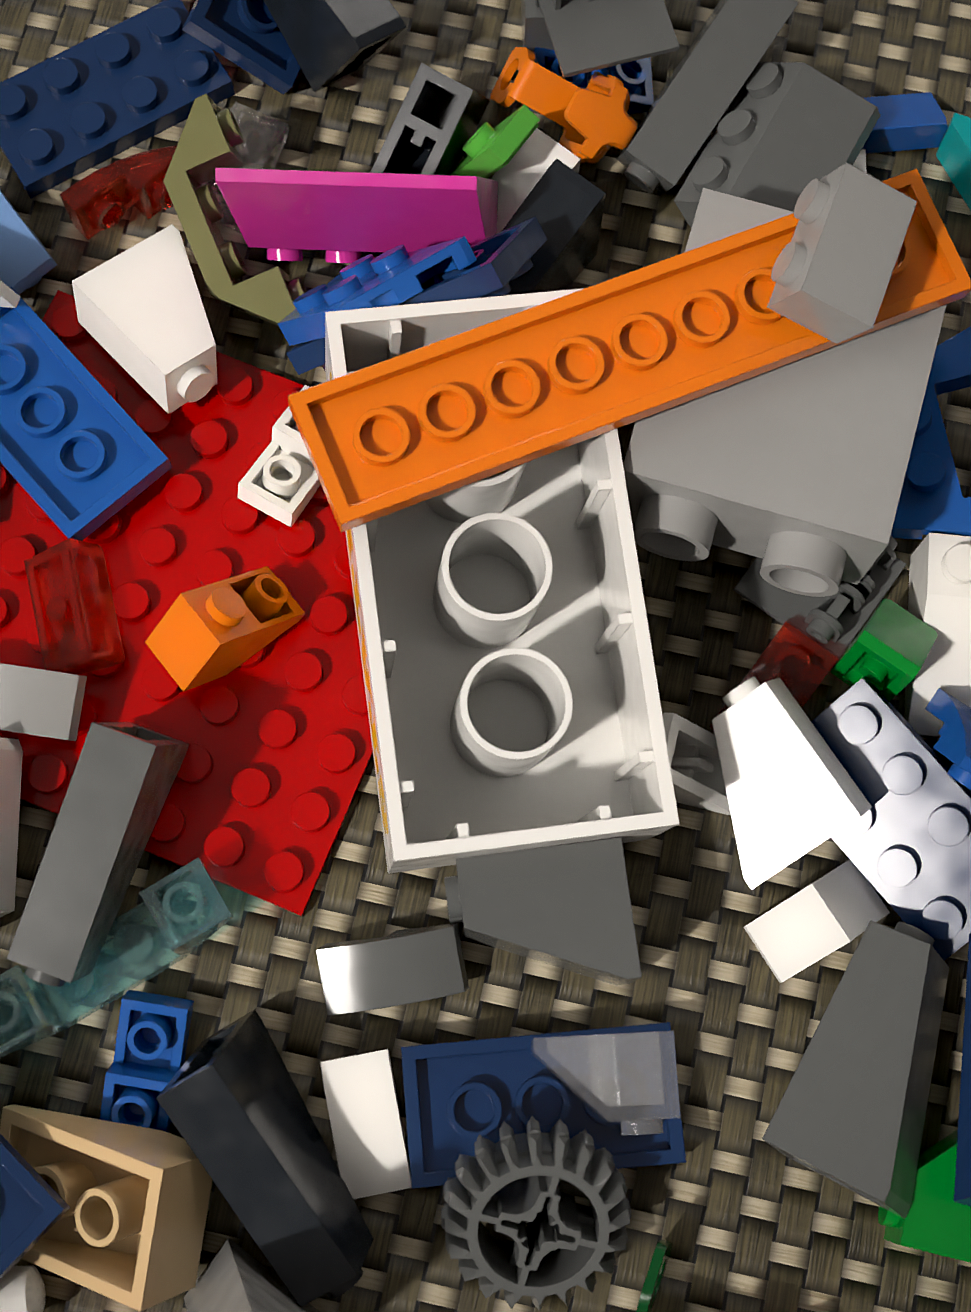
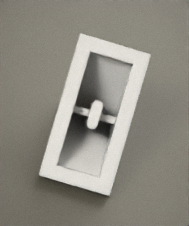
M663 713L676 802L731 815L715 735L675 713Z
M849 859L744 926V929L779 983H782L858 937L866 930L870 920L878 922L890 912L868 879Z

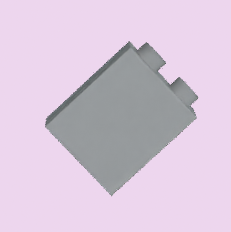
M703 188L685 252L794 212ZM946 305L636 421L623 463L631 519L635 523L633 527L635 543L654 554L681 561H700L706 559L709 556L711 545L763 559L760 575L766 582L782 590L805 596L826 597L834 595L839 591L841 581L858 585L889 544Z

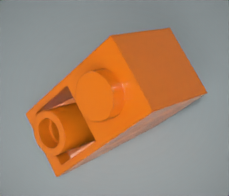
M268 566L181 593L145 643L184 692L228 675L299 622L305 615V612L290 595L286 585L274 575Z

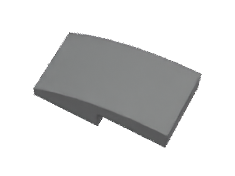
M0 663V730L76 741L87 676Z

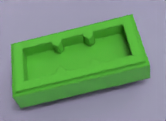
M524 104L495 128L488 122H485L463 146L462 149L467 154L450 175L489 178L510 162L539 126L538 122L540 119Z

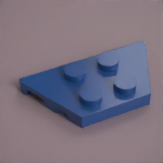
M465 236L409 253L404 244L376 258L369 254L343 268L339 272L340 274L329 283L319 285L296 298L292 302L296 309L277 324L290 346L325 338V312L396 306L424 291L421 284L433 276L456 269L460 271L477 259Z

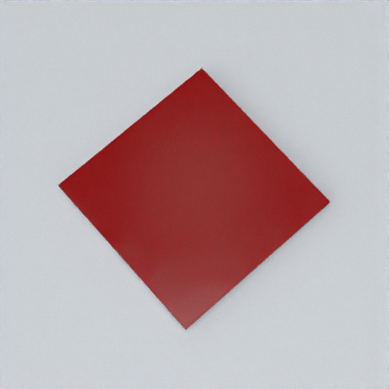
M57 290L42 321L167 456L172 468L77 546H74L0 463V663L87 676L76 741L0 730V737L19 739L23 750L20 799L57 815L59 814L92 722H131L189 744L186 755L144 851L303 917L373 756L345 531H340L322 485L319 486L292 527L238 498V484L271 443L272 427L289 406L288 395L301 391L305 385L216 351L218 384L214 385L200 400L187 402L168 414L78 322L74 296ZM268 566L274 575L286 585L290 595L303 609L305 615L299 622L228 675L183 692L145 643L147 638L181 593Z

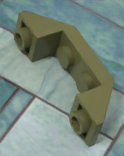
M206 93L195 98L163 181L210 295L229 307L278 326L277 323L296 309L292 302L306 293L307 290L299 277L291 281L290 276L279 266L242 282L240 281V277L247 275L243 259L232 240L224 242L216 223L224 219L221 206L211 186L206 184L201 187V184L215 178V168H239L244 166L236 146L245 143L230 108L221 111Z

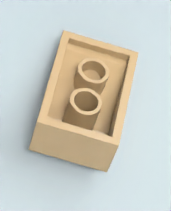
M15 1104L3 1107L0 1134L70 1206V1209L21 1259L139 1312L195 1288L212 1178L184 1138L162 1130Z

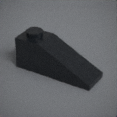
M421 63L370 173L450 175L464 156L465 151L462 148L475 133L490 100Z

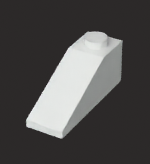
M928 533L910 556L908 612L935 629L938 637L920 671L905 687L904 719L921 738L939 739L941 735L938 732L944 722L925 709L939 688L971 708V536Z

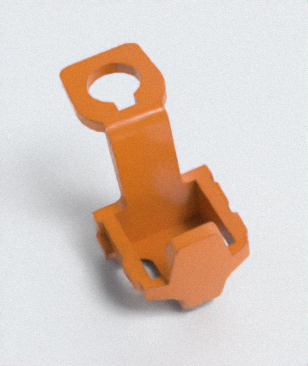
M515 47L490 95V99L505 108L512 105L516 100L562 126L564 130L558 143L581 159L580 164L585 163V161L593 164L599 162L611 147L622 150L627 148L637 130V122L627 113L630 96L622 80L609 74L605 76L595 71L586 88H579L535 62V53L526 47ZM518 70L519 72L514 82L510 83L513 74Z

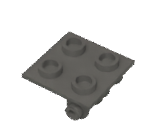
M538 0L563 78L677 51L680 48L664 0Z
M890 536L888 546L858 585L841 581L839 591L834 595L826 597L805 596L771 585L760 575L763 559L759 557L754 560L733 590L837 662L904 569L906 563L896 557L894 549L898 543Z

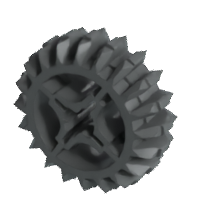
M531 1116L526 1125L527 1132L514 1134L513 1128L504 1121L499 1128V1142L494 1143L479 1134L477 1141L474 1143L476 1157L459 1154V1158L455 1163L456 1176L447 1177L444 1185V1201L446 1203L441 1208V1227L445 1229L446 1250L450 1254V1258L458 1259L459 1272L463 1275L464 1281L478 1278L479 1289L483 1292L485 1299L503 1289L504 1299L511 1309L522 1296H531L533 1304L540 1312L546 1301L545 1296L558 1294V1298L568 1306L572 1297V1287L579 1285L594 1293L597 1283L595 1271L614 1273V1265L616 1264L614 1251L626 1250L628 1235L625 1226L630 1224L632 1211L629 1200L625 1198V1193L628 1190L624 1175L619 1173V1169H615L613 1156L606 1147L595 1149L593 1138L587 1133L586 1129L569 1139L568 1127L561 1119L555 1123L549 1133L541 1132L539 1122ZM559 1179L566 1180L583 1191L591 1201L590 1206L576 1203L573 1195L560 1191ZM481 1221L495 1224V1231L510 1236L513 1239L514 1245H508L494 1237Z

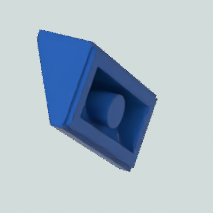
M931 92L864 98L877 106L880 113L877 123L862 148L866 149V154L939 147L948 125L946 116Z

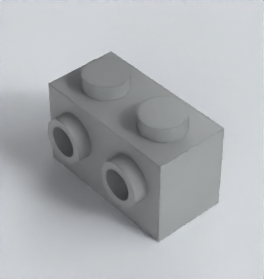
M845 163L820 180L813 179L810 181L795 205L794 217L799 221L792 240L783 248L774 263L771 279L776 284L767 308L836 344L872 329L917 201L849 163Z

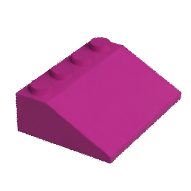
M215 168V181L247 246L267 248V260L303 261V249L326 250V262L353 263L362 258V252H386L404 244L409 253L463 236L466 237L471 246L497 234L498 181L478 176Z

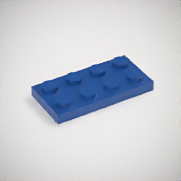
M20 298L16 308L0 307V463L74 546H77L168 472L172 465L167 456L22 298Z

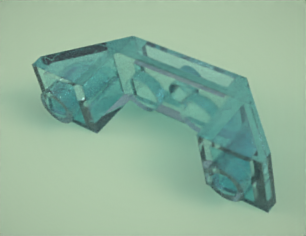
M198 857L139 892L144 902L114 919L92 973L72 983L66 982L63 987L50 986L32 980L25 975L27 967L18 964L0 975V1058L71 1027L121 997L128 990L136 988L186 958L232 919L231 911L201 859Z

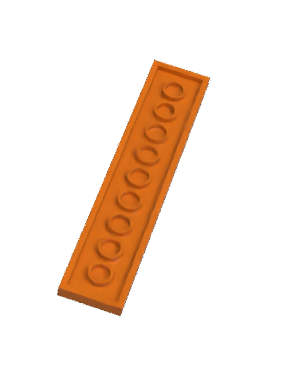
M914 169L881 181L916 200L917 204L873 328L837 344L767 308L776 284L771 279L774 263L783 248L791 242L799 221L794 217V213L288 395L289 408L340 531H346L964 298L971 291V279L918 170Z

